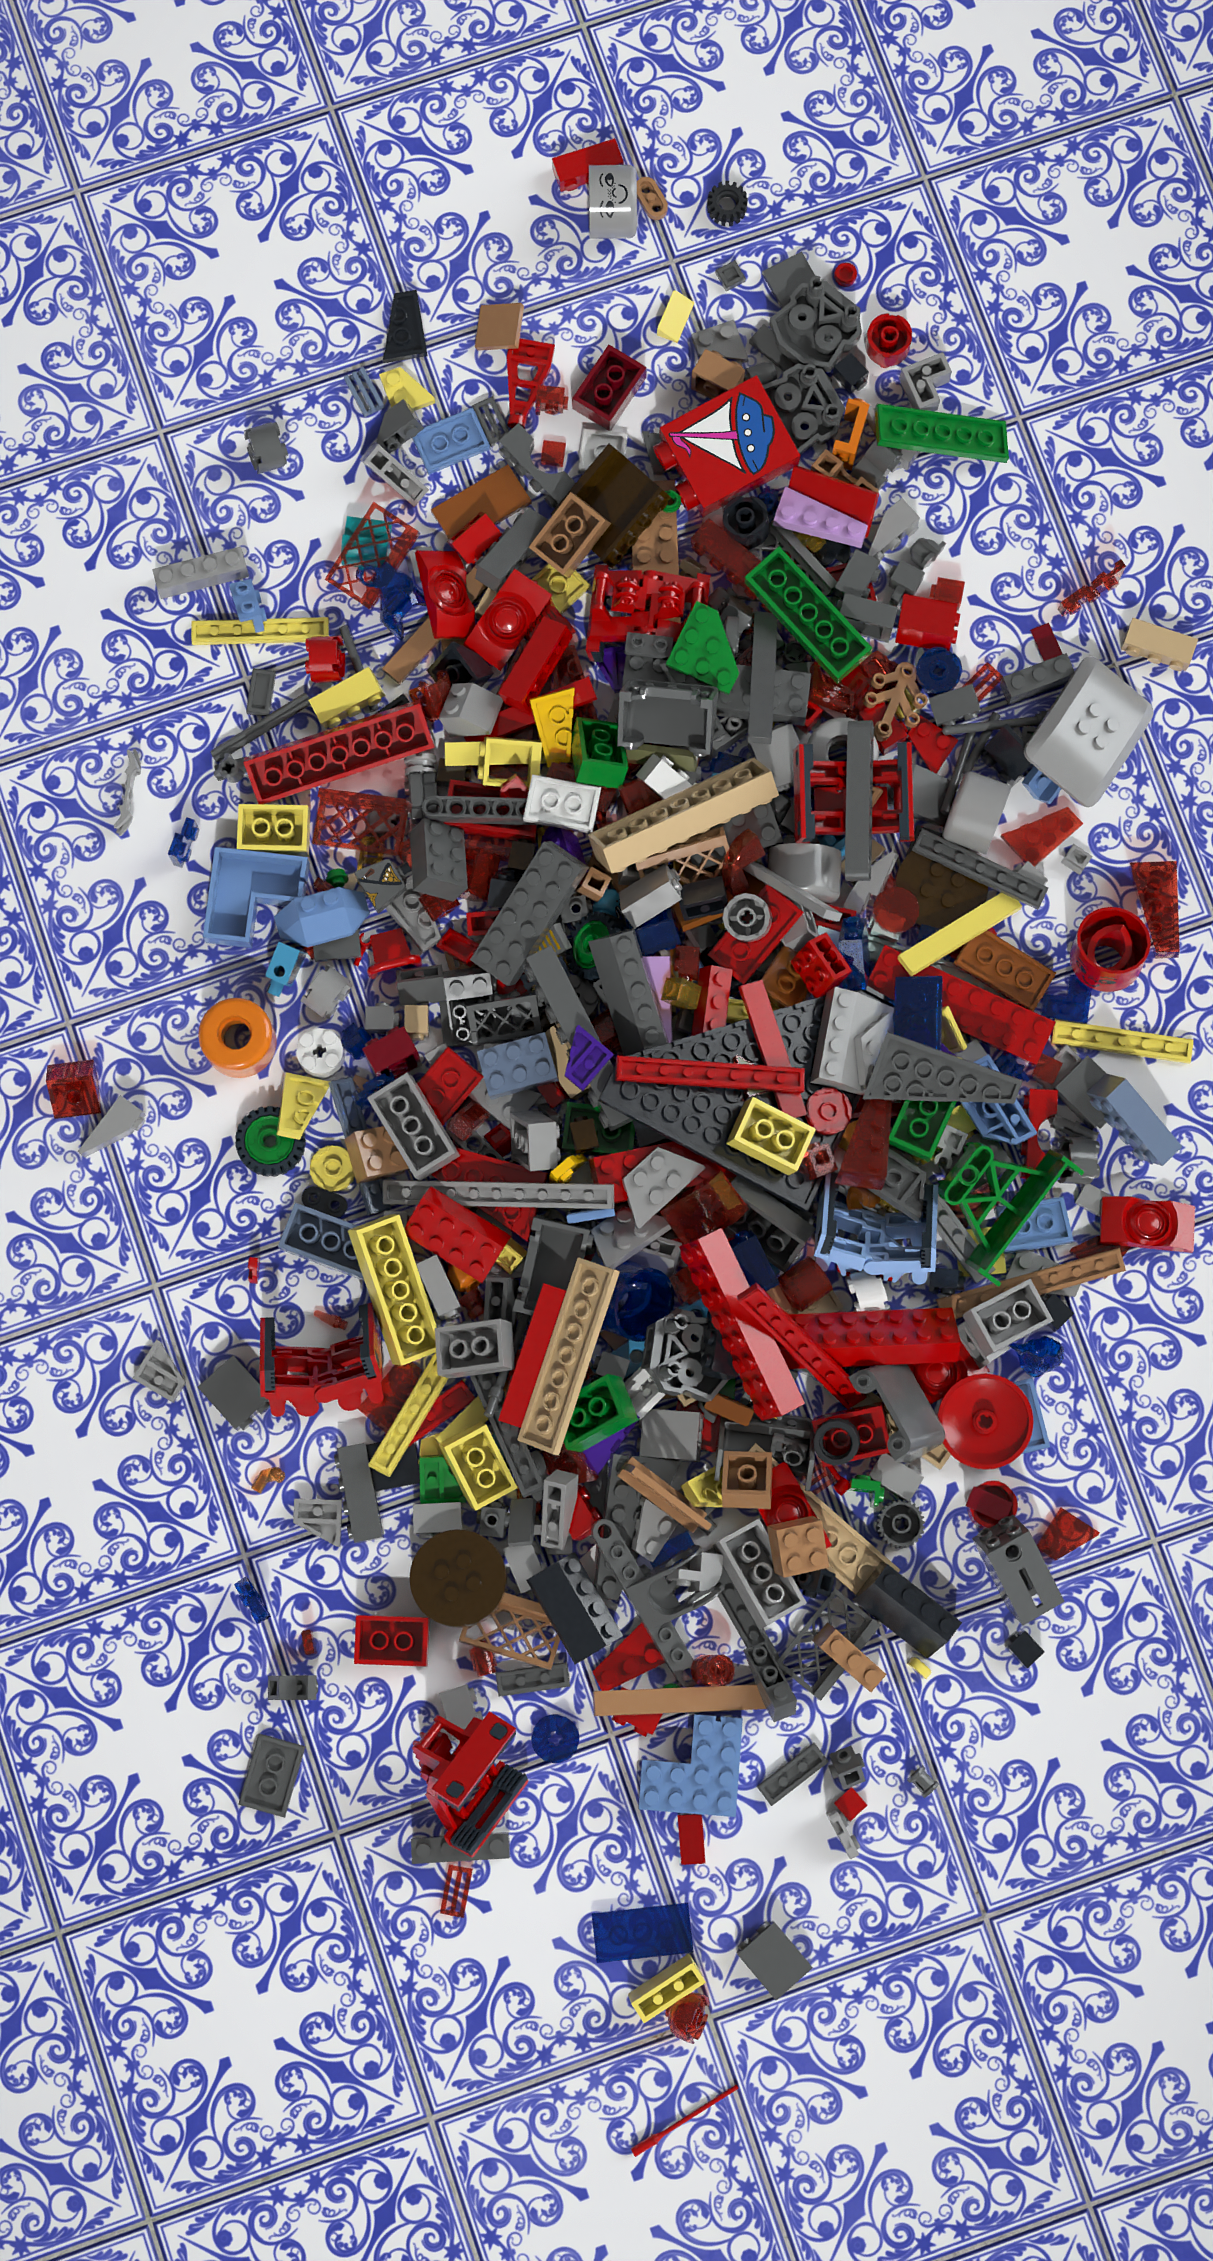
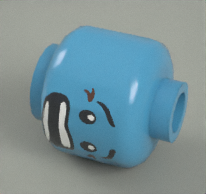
M606 889L603 897L598 902L594 901L592 906L593 913L596 911L603 912L619 919L622 914L619 893L615 889Z

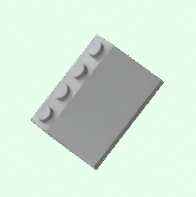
M838 987L829 990L826 993L810 1083L864 1096L866 1089L859 1085L854 1038L861 1032H864L871 1023L881 1019L883 1013L892 1012L893 1015L894 1008L858 992Z

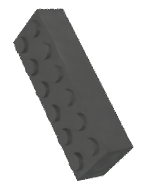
M543 842L470 960L505 985L511 986L516 984L524 972L526 957L536 953L589 869V866L554 842Z

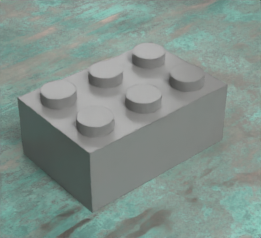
M538 1110L510 1112L511 1158L529 1171L555 1169L558 1166L557 1162L561 1158L560 1150L557 1147V1138L560 1136L558 1124Z
M1031 1279L970 1309L962 1315L985 1357L1054 1321Z
M495 1319L435 1328L438 1376L450 1379L515 1370L512 1322Z

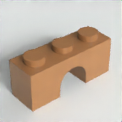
M827 449L823 451L811 466L812 471L879 493V490L862 476L857 480L849 475L843 467L844 462Z
M828 1622L812 1639L820 1649L869 1692H872L887 1675Z

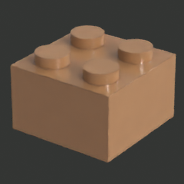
M705 349L692 370L691 389L709 399H713L743 383L745 369L735 361L730 362L724 359L717 351Z
M384 1126L356 1131L344 1139L357 1184L399 1176L409 1169Z
M724 1451L722 1507L771 1509L772 1452Z
M809 1516L767 1526L774 1573L785 1578L829 1568L822 1520Z

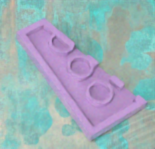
M786 486L773 522V526L859 548H862L868 525Z

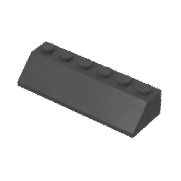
M634 927L588 941L623 1056L668 1044L667 1034Z

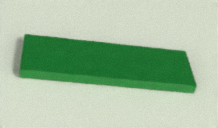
M876 404L877 446L1007 463L1009 460L1006 421L885 404Z

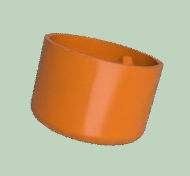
M228 998L219 1001L205 1013L200 1022L198 1038L201 1050L210 1064L223 1075L233 1078H246L256 1075L267 1067L275 1054L277 1045L275 1029L265 1011L250 1000ZM235 1024H245L250 1030L248 1043L239 1049L227 1047L225 1044L227 1030Z

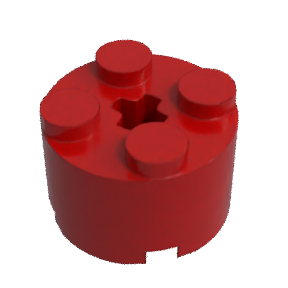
M889 313L881 314L874 318L868 328L865 341V349L869 358L882 368H888L901 363L907 357L912 341L910 324L902 316L889 315Z
M341 636L306 638L305 645L306 651L309 652V660L305 661L306 674H310L311 681L314 683L342 682L343 679L341 677H345L346 659L345 653H342L340 646H344Z
M987 1481L976 1486L1013 1503L1008 1516H1016L1018 1509L1017 1498L1006 1484L999 1481ZM967 1507L971 1521L978 1527L986 1529L998 1524V1520Z

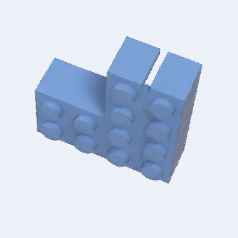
M215 847L203 931L205 942L252 948L258 903L287 906L293 899L306 896L307 888L305 884L308 882L310 867L308 857Z
M694 1714L690 1763L642 1759L638 1809L736 1817L743 1718L720 1716V1721H716V1716Z

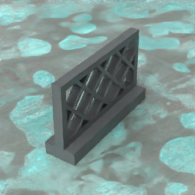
M834 1588L830 1597L826 1598L776 1661L783 1671L820 1701L843 1674L845 1669L834 1660L830 1665L819 1666L818 1652L823 1650L818 1649L815 1643L813 1650L801 1651L800 1639L807 1635H813L814 1638L818 1634L815 1629L816 1619L828 1616L829 1624L832 1625L831 1616L845 1614L846 1629L838 1631H847L848 1640L860 1651L881 1626V1624L872 1619L836 1588ZM835 1596L844 1602L845 1612L831 1613L830 1602ZM847 1605L850 1606L854 1611H848ZM827 1607L828 1613H827V1614H821V1613L824 1611V1609ZM858 1613L865 1621L859 1628H849L848 1614ZM812 1626L813 1632L806 1633L808 1629ZM850 1631H856L854 1635L850 1637ZM797 1644L798 1651L791 1652ZM815 1652L816 1667L803 1668L801 1653ZM798 1654L799 1668L789 1669L782 1662L788 1655ZM826 1668L823 1674L820 1675V1669ZM817 1669L818 1680L811 1687L804 1681L803 1671ZM794 1671H800V1677Z

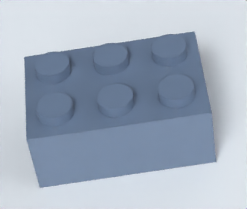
M545 1032L477 1051L488 1095L491 1100L559 1081Z

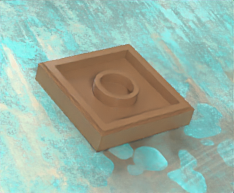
M522 303L481 305L475 348L478 351L518 348L524 305Z

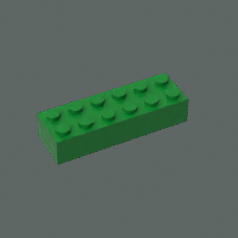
M780 546L745 576V584L837 684L872 653L870 644Z

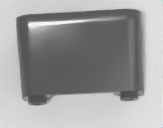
M641 679L626 681L619 692L618 746H624V749L637 750L643 743L687 746L694 756L704 757L707 754L710 755L713 746L718 688L707 685Z
M538 1215L533 1218L532 1234L529 1239L524 1269L518 1288L519 1292L517 1299H515L513 1311L533 1315L543 1283L567 1291L577 1258L584 1259L586 1248L591 1249L594 1235L590 1234V1229Z
M907 1364L877 1365L860 1370L848 1377L853 1387L860 1393L867 1394L877 1390L896 1423L899 1431L892 1434L887 1443L888 1450L894 1461L911 1463L944 1442L945 1430Z

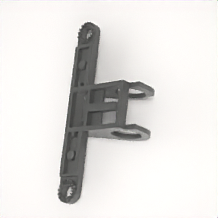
M607 1519L595 1521L591 1528L592 1538L595 1540L600 1552L679 1685L684 1687L695 1686L700 1680V1670L671 1620L707 1604L724 1590V1586L721 1582H718L713 1588L695 1592L679 1602L673 1591L680 1586L676 1585L674 1580L667 1583L664 1576L672 1573L684 1564L687 1570H690V1560L700 1555L703 1551L700 1545L694 1544L685 1551L681 1550L646 1574H643L614 1523ZM603 1524L607 1525L610 1530L606 1538H601L598 1535V1528ZM707 1593H710V1594H708L707 1596H705L704 1598H702V1599L696 1601L698 1598L702 1597L703 1595H705V1594H707ZM690 1668L694 1675L692 1680L685 1682L682 1678V1673L685 1669Z

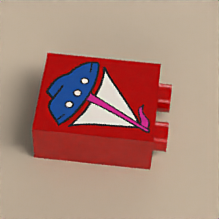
M757 375L661 426L659 431L661 442L653 446L655 455L662 468L667 471L675 466L683 482L675 486V491L680 495L681 503L686 511L697 507L702 518L725 506L733 498L743 496L790 471L794 466H798L801 456Z

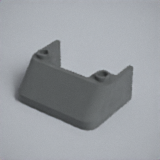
M754 1412L749 1425L744 1426L721 1416L714 1480L719 1481L720 1469L723 1467L724 1451L748 1452L756 1443L765 1452H770L774 1432L784 1434L786 1438H797L803 1443L808 1444L805 1461H802L798 1466H788L794 1476H806L805 1491H810L815 1461L813 1444L815 1433L812 1419L783 1415L781 1421L775 1418L761 1421L760 1417ZM781 1457L780 1459L773 1458L777 1462H784V1459Z

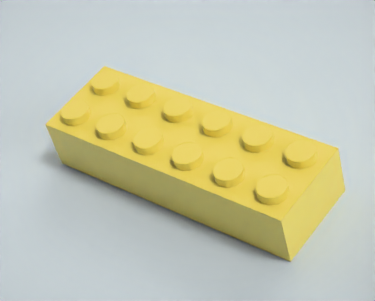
M389 1214L349 1229L348 1233L392 1364L402 1366L435 1353V1328L437 1326L400 1215Z

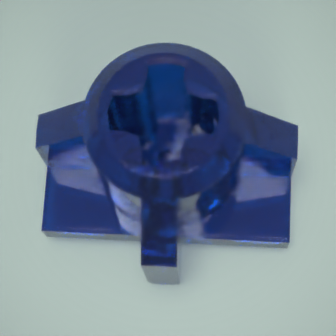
M766 486L757 498L766 505L769 523L771 524L780 503L778 501L779 489H770V486Z
M353 1022L342 1031L341 1043L342 1047L355 1060H361L365 1058L362 1048L366 1047L365 1044L372 1037L362 1026L358 1028Z
M1004 1051L994 1061L1001 1073L1023 1080V1082L1030 1081V1078L1023 1070L1025 1066L1017 1063L1011 1053Z

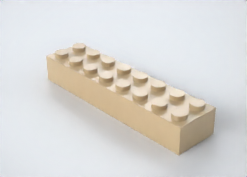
M751 758L587 835L596 859L609 872L618 873L624 871L631 864L645 861L647 857L655 853L665 852L668 847L676 843L686 842L691 836L705 833L717 824L727 823L736 815L746 814L760 804H767L773 798L779 796L772 772L758 760Z

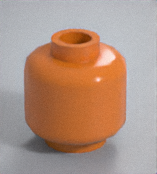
M449 1263L446 1276L459 1292L467 1291L469 1293L480 1285L481 1282Z

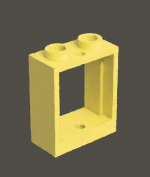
M484 737V742H480L479 756H483L482 765H478L477 779H481V784L501 786L508 780L489 778L491 744L530 747L527 780H523L528 788H530L532 774L540 775L542 742Z

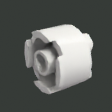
M316 1028L309 1030L299 1038L296 1054L301 1067L307 1074L314 1078L326 1079L334 1076L340 1070L345 1061V1051L341 1040L334 1032L328 1029ZM321 1049H323L324 1052L326 1051V1053H323V1057L319 1058L316 1054Z
M864 1270L850 1274L851 1278L847 1279L850 1293H856L858 1301L853 1302L856 1311L891 1310L890 1305H884L888 1298L880 1276L870 1275Z

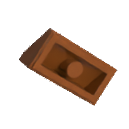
M719 1392L712 1401L706 1402L704 1406L706 1410L744 1426L749 1425L754 1413L753 1408Z

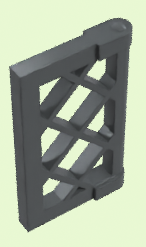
M536 994L466 1005L473 1046L528 1037L543 1032ZM530 1002L531 1010L527 1014L516 1006L517 1004ZM504 1006L512 1007L505 1018L493 1009ZM514 1009L525 1016L518 1027L507 1020ZM488 1010L482 1021L475 1018L474 1011ZM490 1013L502 1020L495 1031L484 1024ZM527 1019L534 1022L535 1029L523 1031L520 1029ZM504 1022L515 1029V1032L497 1033ZM482 1026L490 1031L492 1036L479 1038L478 1030Z

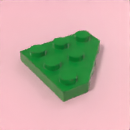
M696 601L666 665L708 686L717 687L718 691L729 696L739 675L734 656L718 611Z

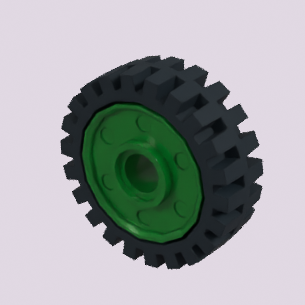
M596 911L588 913L587 917L583 916L581 918L582 923L577 922L574 925L576 931L571 930L570 935L573 937L572 939L568 938L572 948L566 951L567 954H570L566 956V961L569 962L568 967L572 970L573 974L594 983L600 980L588 941L627 930L625 923L621 922L622 920Z
M259 1107L258 1110L249 1112L250 1114L242 1119V1123H239L235 1135L236 1150L243 1164L254 1173L266 1177L284 1175L287 1171L294 1169L295 1165L301 1161L302 1155H304L306 1146L305 1134L303 1133L300 1140L277 1135L280 1107ZM269 1136L276 1137L275 1145L271 1147L265 1146V1139Z

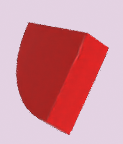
M250 1257L248 1259V1281L252 1284H258L260 1260L259 1258Z

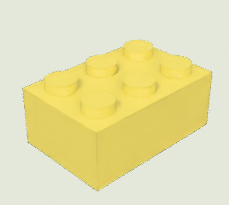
M238 804L237 849L309 857L311 812L308 805Z
M752 1097L744 1102L726 1144L787 1175H791L798 1171L816 1129Z
M478 1422L439 1443L469 1506L475 1511L518 1488L486 1424Z

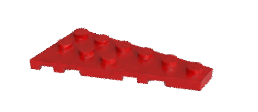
M456 1148L460 1154L459 1157L431 1174L439 1181L546 1183L548 1176L546 1172L529 1171L523 1166ZM477 1206L529 1242L533 1218L537 1215L539 1207Z

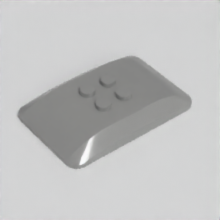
M1092 656L1086 657L1080 662L1025 745L1024 755L1031 764L1084 807H1092L1100 800L1141 738L1153 717V707L1097 658Z

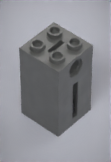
M1014 1515L1002 1518L998 1524L981 1530L977 1536L972 1538L1007 1609L1022 1625L1065 1602L1030 1531ZM1036 1594L1041 1601V1604L1037 1606L1032 1599V1596Z

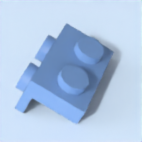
M251 579L231 583L229 586L239 621L252 620L255 633L264 631L263 622L267 621L264 607H259V604L262 603L259 590H254Z

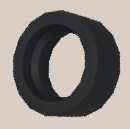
M842 1418L829 1419L823 1422L815 1433L813 1439L814 1450L817 1456L825 1463L834 1466L843 1465L851 1461L858 1452L860 1446L859 1432L848 1420ZM841 1428L849 1434L851 1445L845 1454L835 1456L825 1450L823 1437L828 1430Z

